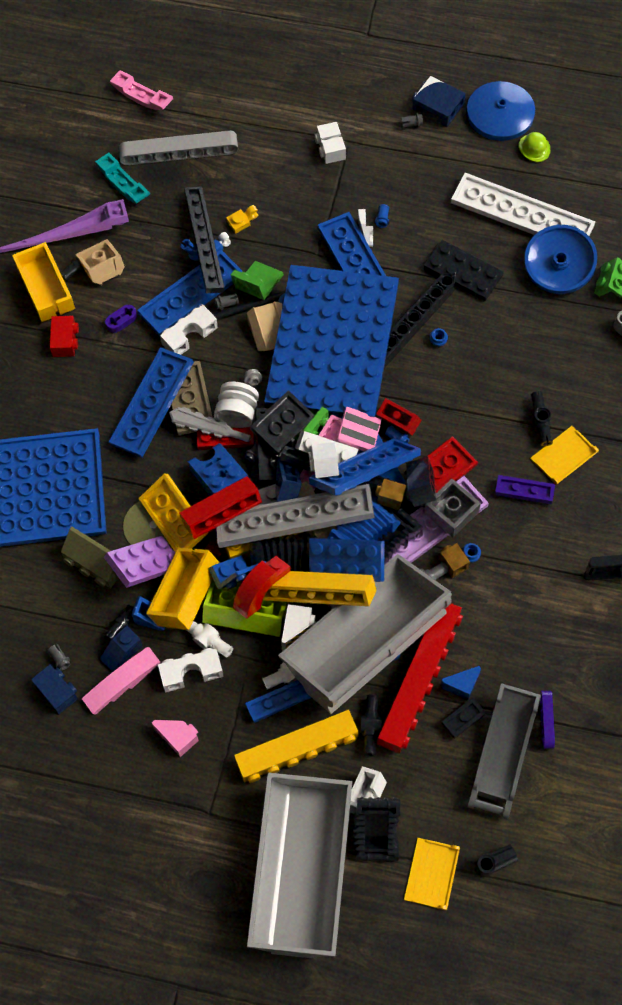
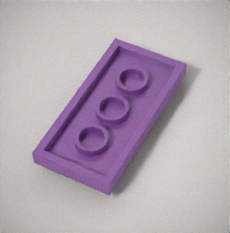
M162 536L107 552L104 559L127 588L165 575L175 552Z

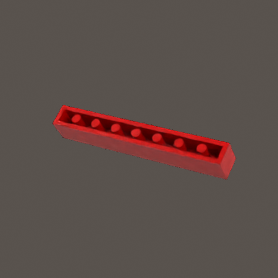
M452 603L445 608L447 614L424 633L380 732L377 745L400 754L402 748H407L410 741L408 734L410 730H415L418 719H415L417 713H422L426 704L423 701L425 695H430L434 685L431 681L433 677H438L441 667L438 666L440 660H445L449 651L446 649L447 644H452L456 632H453L455 626L459 627L463 616L460 615L462 607Z

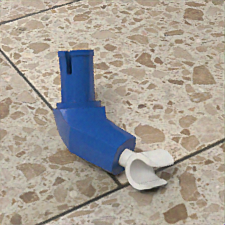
M226 232L219 235L220 241L214 240L216 252L223 251V246L227 247L230 245L231 241ZM189 239L183 240L182 242L186 246L181 244V248L189 253L190 259L199 261L196 245Z

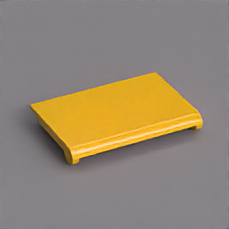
M571 426L555 438L552 445H546L530 459L557 485L599 452V450L578 430Z
M418 838L404 900L447 910L460 847Z

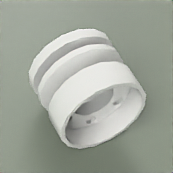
M223 383L220 388L219 401L216 404L214 418L218 422H226L227 426L232 428L250 427L253 423L254 409L257 406L259 393L255 388L244 383Z

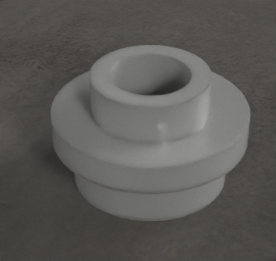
M250 369L244 375V382L247 385L256 386L262 381V375L256 369Z

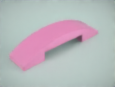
M121 70L110 80V84L126 97L150 109L163 110L173 100V96L161 90L155 92L135 82L133 76Z

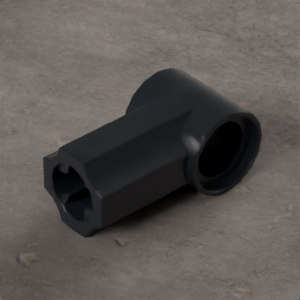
M509 844L489 854H483L475 863V872L481 877H488L492 873L518 862L514 848ZM481 861L488 862L490 870L482 869Z

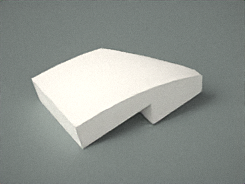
M358 209L359 229L369 247H373V226H366L365 209Z

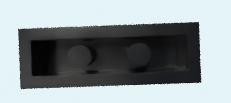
M429 457L406 463L407 470L404 471L406 478L405 494L407 500H411L414 507L436 501L435 477Z

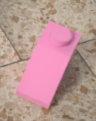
M154 720L152 722L153 728L180 757L199 741L196 735L198 731L192 724L187 725L184 721Z

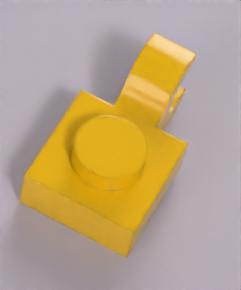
M252 205L244 213L240 209L226 217V220L236 234L251 226L250 220L258 217V210Z

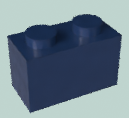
M50 664L31 680L56 712L60 714L78 700L75 694L77 689L71 682L66 683L63 680L65 675L58 667L54 669Z

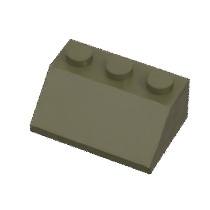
M71 527L61 550L64 558L63 561L70 567L76 566L79 568V572L84 576L89 577L90 575L102 587L107 586L111 589L119 577L104 559V556L110 550L74 527Z

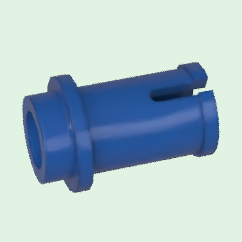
M381 204L378 206V215L375 223L380 228H385L389 224L388 205Z
M392 425L385 432V435L390 439L395 438L405 443H408L410 440L407 434H402Z

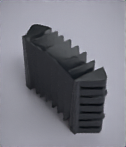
M390 507L387 508V511L393 514L401 523L393 533L387 531V536L382 534V539L378 538V541H384V565L385 561L389 562V557L392 558V553L396 554V549H400V545L405 546V542L408 543L409 539L415 540L423 528L416 519L411 517L401 507L399 511Z
M293 534L291 538L285 535L284 539L279 536L276 540L270 538L269 541L264 539L263 542L261 540L249 542L250 566L259 564L261 561H266L267 563L277 556L290 566V571L309 572V538H316V536L306 535L303 539L300 535L296 539Z
M380 797L357 798V807H355L353 819V840L356 860L399 861L396 827H398V817L400 816V799L396 797L393 799L388 797L385 799Z

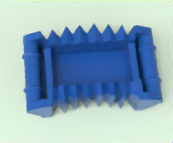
M372 499L374 518L336 525V529L331 530L328 538L378 541V538L382 539V534L387 536V531L393 533L401 522Z

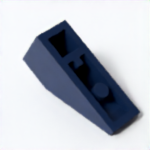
M278 457L275 487L276 500L279 502L298 498L302 486L298 467L296 465H288Z

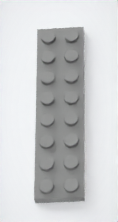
M369 484L357 486L336 496L325 492L255 506L217 527L219 548L372 519L374 518Z

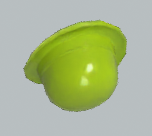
M539 132L525 135L518 143L521 153L530 161L542 162L550 155V144L545 136Z

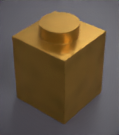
M384 479L382 485H378L376 489L377 503L399 511L406 485Z
M457 543L453 546L448 545L441 550L439 560L448 566V573L452 578L469 569L470 561Z

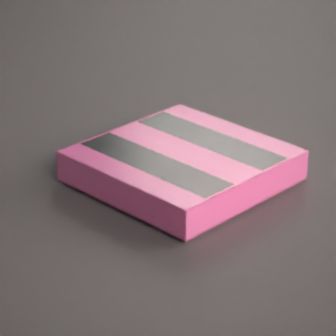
M346 407L336 441L362 451H367L375 447L382 419L371 417L366 413Z

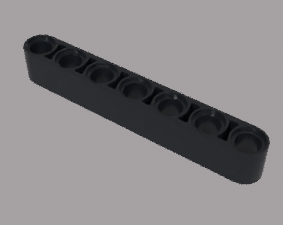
M443 273L391 329L388 345L394 346H388L384 368L454 292L455 277L452 274Z

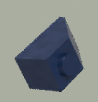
M126 626L110 641L100 660L114 672L143 647L141 639Z

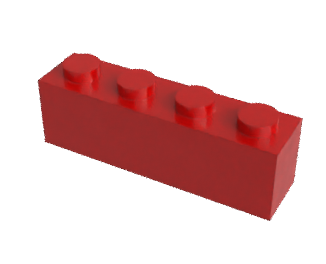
M246 476L181 511L179 514L185 528L196 539L262 503L258 488Z

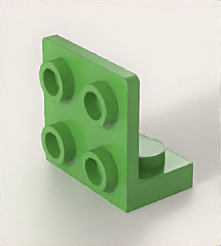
M255 261L246 273L234 270L231 273V278L236 289L265 300L284 274L282 271Z

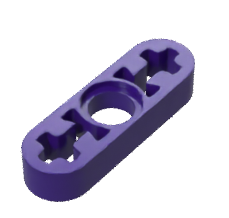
M540 691L543 749H554L555 732L552 691Z

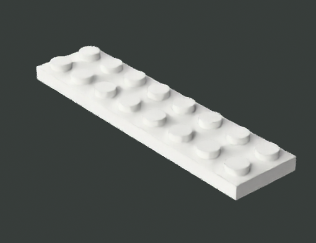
M468 173L463 175L451 198L452 204L533 235L546 227L562 224L579 228L590 236L595 225V221Z

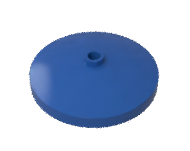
M497 81L484 84L477 88L468 100L467 118L471 127L488 139L507 141L518 138L529 130L534 121L535 104L532 97L522 87L510 82Z
M562 224L549 226L535 234L528 243L525 251V269L531 281L542 290L554 294L571 293L585 286L594 275L597 266V250L592 239L579 228Z

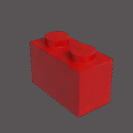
M51 316L50 350L53 357L75 356V349H78L76 334L79 333V325L75 323L74 316Z
M385 398L376 413L382 420L413 436L422 421L416 414Z

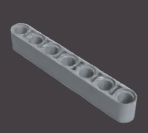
M234 131L127 141L119 145L120 162L124 165L228 155L238 151L237 134Z

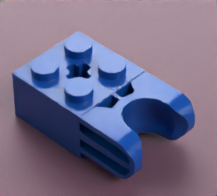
M221 443L212 447L215 455L210 460L199 461L194 457L187 461L192 474L209 496L248 476Z

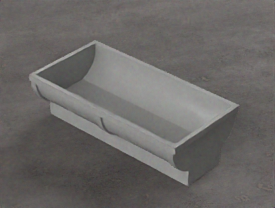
M399 554L384 565V581L375 582L377 591L370 606L337 605L278 655L303 685L306 693L330 714L337 710L447 614L445 608L452 602L451 591Z
M268 773L247 948L269 951L271 954L305 958L336 956L352 781Z

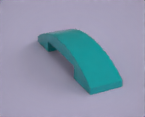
M110 153L95 161L109 182L129 201L137 204L150 195V192L140 182L136 183L120 167L119 162Z

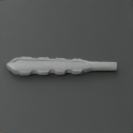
M178 407L169 412L172 423L177 427H189V430H200L203 434H214L218 438L233 437L245 442H249L251 439V435L233 430L230 426H227L226 422H217L215 418L210 416L206 418L202 413H193L191 409L186 407Z

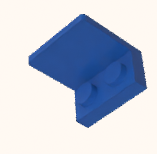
M241 555L215 564L208 569L218 590L225 587L229 590L237 586L239 582L242 583L256 565L248 567Z

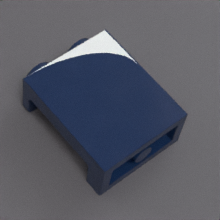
M430 76L427 81L422 83L419 92L414 93L411 100L413 102L412 109L416 110L418 107H421L441 117V125L448 127L463 107L466 93Z

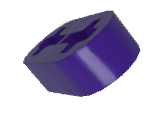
M125 305L109 315L105 320L107 330L111 333H117L137 319L135 307L133 305Z

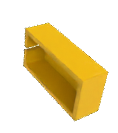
M46 242L12 255L41 322L51 319V316H57L56 313L58 312L61 315L75 309L70 292Z
M178 547L146 614L157 626L189 630L213 580L208 568L220 562L209 550H193L191 548Z

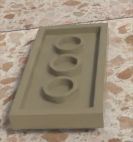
M195 361L172 402V409L186 407L191 409L193 413L199 412L206 418L209 416L213 418L200 361ZM177 427L178 436L197 432L189 430V427Z

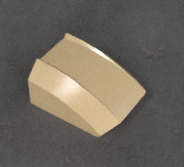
M108 239L76 254L89 278L97 284H102V282L121 275L125 267L121 255Z
M274 301L267 305L253 307L247 312V320L258 351L275 349L283 307L282 303Z

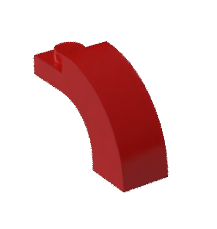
M277 556L267 563L261 561L251 570L240 585L233 602V608L246 619L261 609V603L266 592L274 583L290 572V566Z

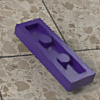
M498 475L495 495L552 504L555 484Z

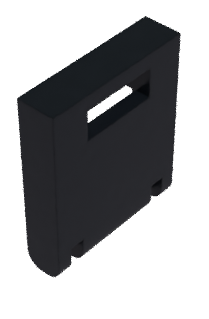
M622 555L591 557L584 572V579L588 581L622 579Z

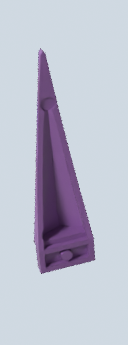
M124 200L105 203L62 226L34 237L0 247V253L35 246L44 242L49 243L112 229V225H123L129 222Z

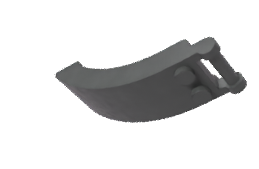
M501 683L468 808L474 809L476 807L502 815V818H509L525 752L537 713L540 694ZM477 795L505 803V807L478 800Z

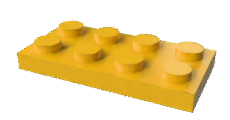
M164 473L139 497V500L175 553L178 547L192 549L209 533L207 532L194 539L185 528L179 513L191 506L169 474Z

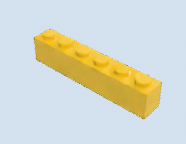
M290 571L269 588L263 600L370 606L377 590L373 575Z
M346 710L234 756L244 783L247 781L252 783L258 781L262 775L279 772L282 767H293L302 759H313L322 751H333L337 748V745L342 743L345 745L350 744L358 737V730L350 711Z

